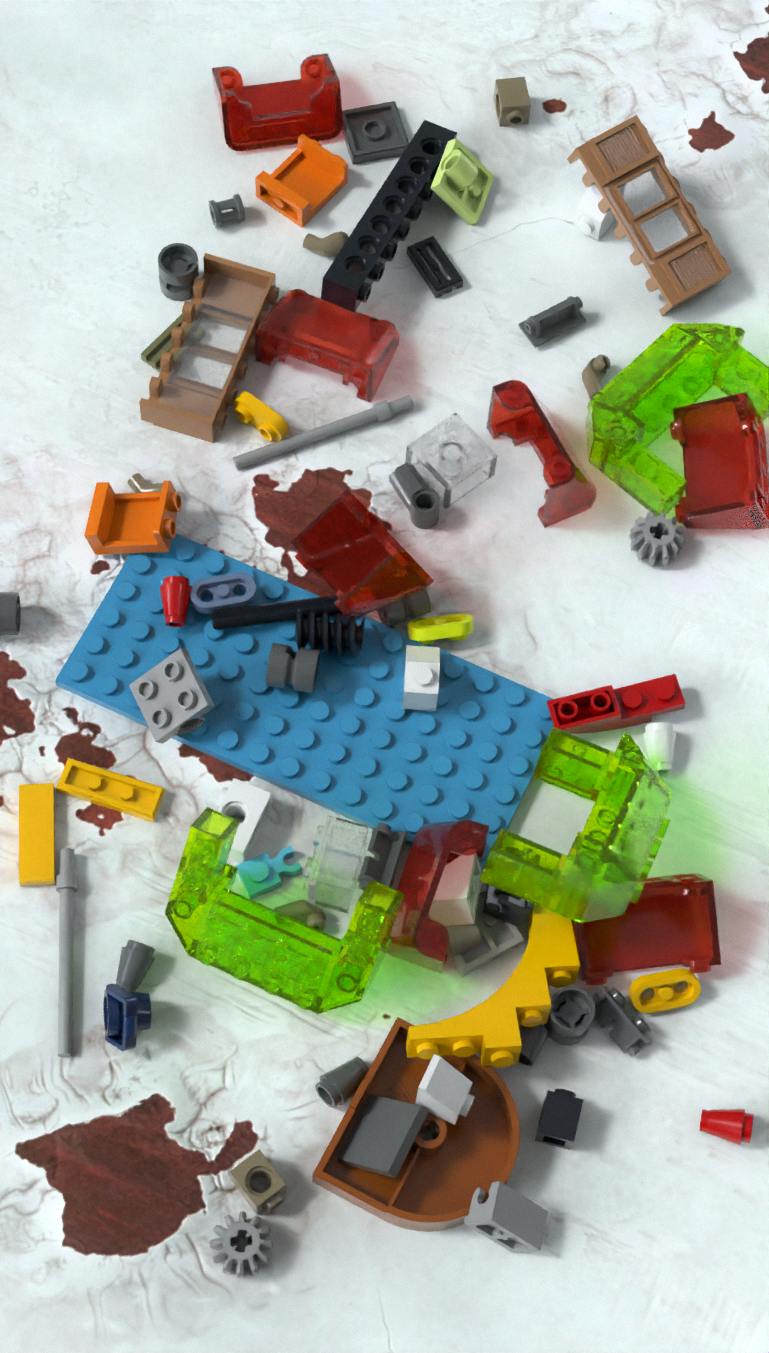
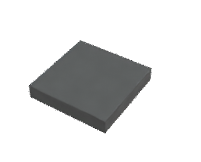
M395 101L338 111V120L352 164L400 156L409 145Z
M370 1094L337 1159L348 1166L396 1178L428 1112L419 1105Z

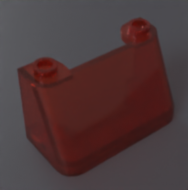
M328 53L312 55L304 59L300 65V79L243 86L241 74L234 67L211 68L224 138L228 147L234 151L298 144V137L301 134L316 141L329 140L338 136L342 130L340 81Z
M301 289L288 290L261 321L255 333L256 361L270 366L275 357H279V361L285 362L287 356H291L343 375L342 384L348 386L351 382L357 387V398L371 403L398 348L400 336L395 325L390 321L379 320L357 311L354 313L309 295Z
M509 380L493 386L486 427L493 440L499 438V435L507 436L512 439L514 446L529 441L544 466L543 477L549 489L545 490L544 498L546 502L538 509L537 513L544 528L591 508L596 499V487L550 409L525 383L519 380Z
M744 392L674 408V421L670 422V432L673 440H678L683 448L686 495L679 499V504L675 505L678 523H683L687 529L760 530L769 528V473L765 429L762 418L748 393Z
M348 489L290 542L299 552L295 558L306 570L313 567L335 591V595L339 599L334 603L347 617L352 613L357 618L422 592L434 582L428 573Z
M473 820L431 822L419 828L381 932L382 948L387 954L432 971L443 973L448 959L446 951L449 945V934L444 925L428 919L427 916L445 865L461 855L470 856L477 853V857L482 859L488 843L489 826Z
M697 873L677 874L581 885L564 889V893L567 895L580 963L578 978L581 981H586V985L606 984L607 978L613 976V972L680 964L684 967H689L693 973H703L711 971V966L721 965L713 880Z

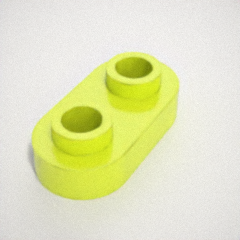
M465 613L418 618L407 624L409 639L418 641L421 645L433 644L435 640L444 638L452 641L464 640L468 638V634L474 631L473 616Z

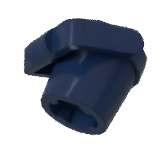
M117 984L106 985L103 1000L105 1040L121 1051L136 1047L137 1031L148 1030L151 1027V1001L149 993L129 992Z

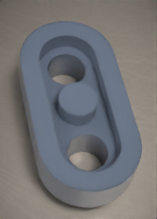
M232 573L200 579L192 585L190 592L191 605L196 611L203 614H211L213 610L249 606L256 598V583L246 573ZM236 591L245 592L243 596H236L234 593ZM205 596H210L213 598L209 602H204L201 600Z

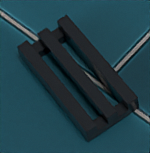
M434 236L407 247L406 254L435 298L440 297L444 291L446 293L452 292V288L455 286L457 289L463 287V279ZM427 246L430 247V249L432 250V252L434 253V255L436 256V258L438 259V261L450 277V280L446 279V277L440 270L439 265L437 264L435 259L432 258V256L426 249Z

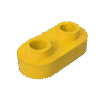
M242 392L233 401L236 417L241 422L249 423L258 429L260 435L267 441H281L290 432L286 421L252 394Z
M679 968L638 977L630 985L628 994L632 1004L639 1012L654 1013L692 1004L700 995L701 985L692 971ZM684 981L683 985L675 987L678 982ZM647 988H650V990L646 994H641L642 991H644Z

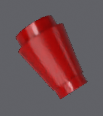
M168 576L163 579V585L160 586L164 617L166 619L165 625L168 627H184L186 625L192 589L190 579L187 577Z
M702 1109L699 1131L707 1132V1134L741 1145V1142L750 1143L754 1114L745 1113V1109Z

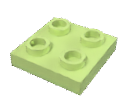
M456 138L448 141L431 189L468 225L478 223L494 175Z

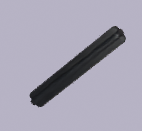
M334 595L213 610L211 614L212 625L214 629L219 630L297 620L298 609H301L303 619H307L311 610L315 611L316 618L322 617L324 612H328V616L343 613V601L341 596Z

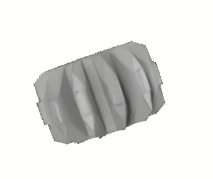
M651 511L647 513L646 518L639 516L629 534L632 540L630 544L631 551H638V561L647 558L651 567L658 560L664 567L669 559L675 561L678 558L680 550L684 547L685 540L682 537L684 533L683 526H676V516L666 519L664 511L659 514V517H656Z
M241 1211L239 1214L240 1222L235 1223L231 1215L225 1216L228 1228L216 1225L214 1232L220 1238L210 1240V1248L219 1250L212 1256L214 1263L226 1260L222 1268L225 1274L230 1273L232 1268L237 1266L238 1278L244 1277V1267L249 1266L253 1275L258 1274L259 1269L255 1261L257 1260L267 1265L270 1258L263 1251H270L274 1248L273 1241L265 1240L271 1233L270 1227L264 1226L257 1229L261 1222V1218L258 1215L254 1216L250 1223H246V1212ZM240 1237H245L247 1244L252 1243V1245L245 1247V1252H237L236 1245L231 1247L232 1244H238Z

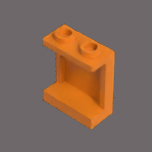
M301 134L298 137L297 149L272 174L269 175L263 170L255 178L256 197L303 228L348 183V164L342 157L334 155L323 148L318 141Z
M171 481L163 482L161 492L115 494L109 482L96 483L84 536L95 555L169 552L171 540L176 536L175 521L177 512H180L182 508L181 495L179 492H176Z

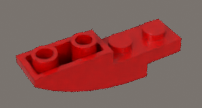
M676 674L617 689H613L612 685L549 700L546 704L556 734H583L649 723L652 721L653 716L684 709L686 703Z

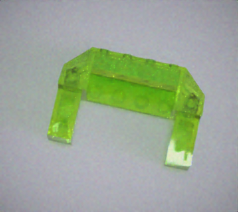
M673 323L600 390L587 405L586 436L588 461L656 517H659L662 511L666 515L681 501L687 480L647 448L713 385L718 387L759 421L763 422L769 416V367L741 346L745 331L740 327L719 323Z
M552 727L542 747L532 776L548 784L575 793L580 797L594 801L595 804L582 832H578L567 856L501 828L490 850L480 881L579 923L624 915L629 901L637 904L644 884L638 882V880L646 882L653 862L647 860V858L655 860L662 843L656 837L664 838L671 821L665 818V814L674 794L630 735L623 733L616 751L613 752Z
M207 807L190 827L165 910V915L188 956L316 1014L360 1002L376 977L393 937L390 934L405 894L371 880L357 901L348 930L341 940L231 891L238 868L227 864V860L240 821Z

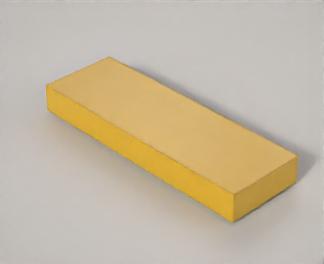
M68 758L56 786L58 793L153 823L166 793L163 787Z
M54 783L19 785L20 886L55 884Z

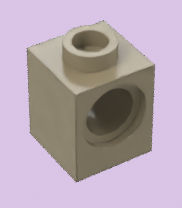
M525 77L496 79L493 100L499 127L528 124L531 103Z
M260 1149L230 1171V1180L257 1215L264 1209L267 1213L271 1212L285 1200L283 1194L286 1193V1183ZM264 1177L268 1179L271 1183L270 1188L263 1193L253 1191L250 1184L255 1178Z

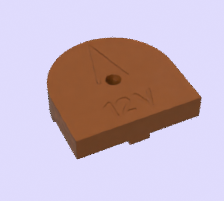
M397 1017L313 1172L312 1182L376 1217L404 1229L432 1232L455 1228L464 1224L465 1216L469 1214L473 1194L478 1187L485 1191L483 1204L489 1197L488 1192L492 1182L501 1181L505 1185L507 1184L519 1150L520 1124L513 1097L498 1073L491 1066H481V1059L477 1055L473 1054L468 1057H457L455 1055L440 1056L473 1082L469 1094L475 1096L467 1116L459 1115L455 1125L428 1113L396 1178L348 1166L337 1159L370 1094L410 1104H415L418 1087L431 1059L407 1058L406 1040L408 1028L414 1025ZM432 1131L434 1139L430 1138L428 1141H425L421 1138L422 1134L420 1132Z

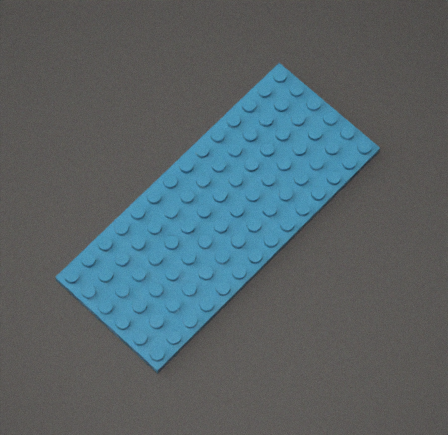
M177 533L175 538L171 540L169 552L130 553L55 680L56 686L148 727L129 685L178 649L188 650L215 707L203 715L205 722L198 729L186 734H176L172 739L372 830L377 828L378 823H385L391 826V833L406 831L408 835L405 845L447 864L468 850H476L483 874L482 879L484 880L492 858L497 853L555 732L546 704L547 701L553 700V698L440 649L439 689L436 711L402 709L406 645L434 646L430 644L421 645L418 641L409 639V635L391 627L387 628L386 625L343 607V613L341 614L343 624H346L350 616L354 615L356 624L360 626L365 617L363 644L357 658H352L350 648H347L344 656L340 657L336 646H334L330 655H326L324 647L321 645L319 648L318 674L313 693L295 691L292 685H288L285 689L266 686V673L272 644L292 646L294 652H298L297 643L295 642L296 620L216 630L212 625L211 614H203L196 611L190 601L186 625L184 627H168L165 625L166 619L160 593L163 579L168 576H183L190 579V586H192L196 581L203 578L232 573H246L256 583V598L249 606L318 598L320 596ZM236 591L234 594L236 596H243L245 592ZM205 596L201 600L204 602H209L213 598L210 596ZM336 615L329 616L330 622L333 623ZM310 643L307 644V649H311Z

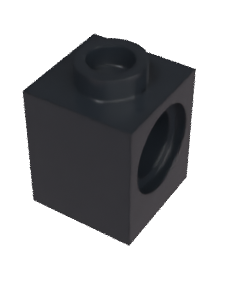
M555 1089L554 1092L548 1090L543 1102L535 1141L570 1150L575 1140L583 1099L576 1098V1094L569 1090Z

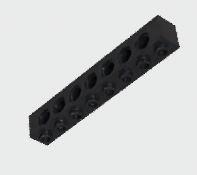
M427 120L423 121L324 275L321 291L322 300L354 313L361 302H367L371 294L373 282L380 281L384 273L385 263L387 261L391 262L396 254L398 242L405 241L410 230V223L412 221L416 222L421 214L423 202L430 201L434 192L431 189V185L448 141L456 139L457 132Z

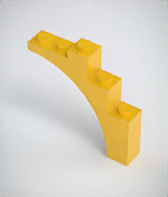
M566 893L535 895L533 910L527 915L528 944L520 964L507 982L486 1001L463 1014L436 1023L409 1026L406 1040L407 1058L418 1057L428 1060L432 1059L434 1054L438 1056L455 1055L457 1057H468L480 1053L481 1066L505 1068L512 1064H518L522 1048L519 1025L535 1027L540 1024H546L551 1009L548 986L560 988L569 984H575L580 963Z

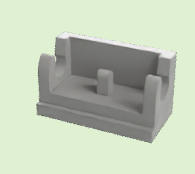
M501 1181L492 1182L488 1192L489 1197L483 1204L485 1191L479 1187L475 1190L469 1214L465 1216L464 1224L512 1253L541 1250L548 1215L547 1210Z

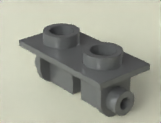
M570 296L535 316L528 317L527 320L519 323L518 326L534 348L585 323L586 319L579 311L583 307V303L578 296Z
M378 823L377 828H373L367 850L374 854V858L365 856L360 875L357 878L359 889L363 890V897L389 896L408 832L391 833V826L385 823Z
M600 985L598 988L603 994L600 997L597 993L591 995L595 1004L594 1018L604 1029L615 1021L618 1026L609 1033V1036L624 1054L628 1052L633 1057L642 1049L639 1042L642 1040L644 1043L653 1042L648 1035L651 1029L638 1014L633 1017L624 1006L628 1002L615 987L609 989L607 986Z

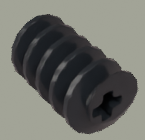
M298 609L295 628V642L297 643L298 651L300 648H306L307 644L310 643V647L313 650H319L320 646L323 645L325 654L330 655L334 646H336L340 657H343L347 648H350L352 658H357L363 644L365 617L360 626L356 624L354 615H351L347 623L343 624L341 614H337L332 623L329 620L328 612H324L320 621H317L315 611L311 610L307 619H303L302 611Z

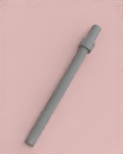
M408 395L388 403L386 400L373 404L371 409L233 457L236 469L246 467L378 420V422L392 418V414L414 407L413 400Z
M71 848L60 850V875L56 876V891L60 893L59 1057L72 1056L74 892H77L78 877L74 874V849Z

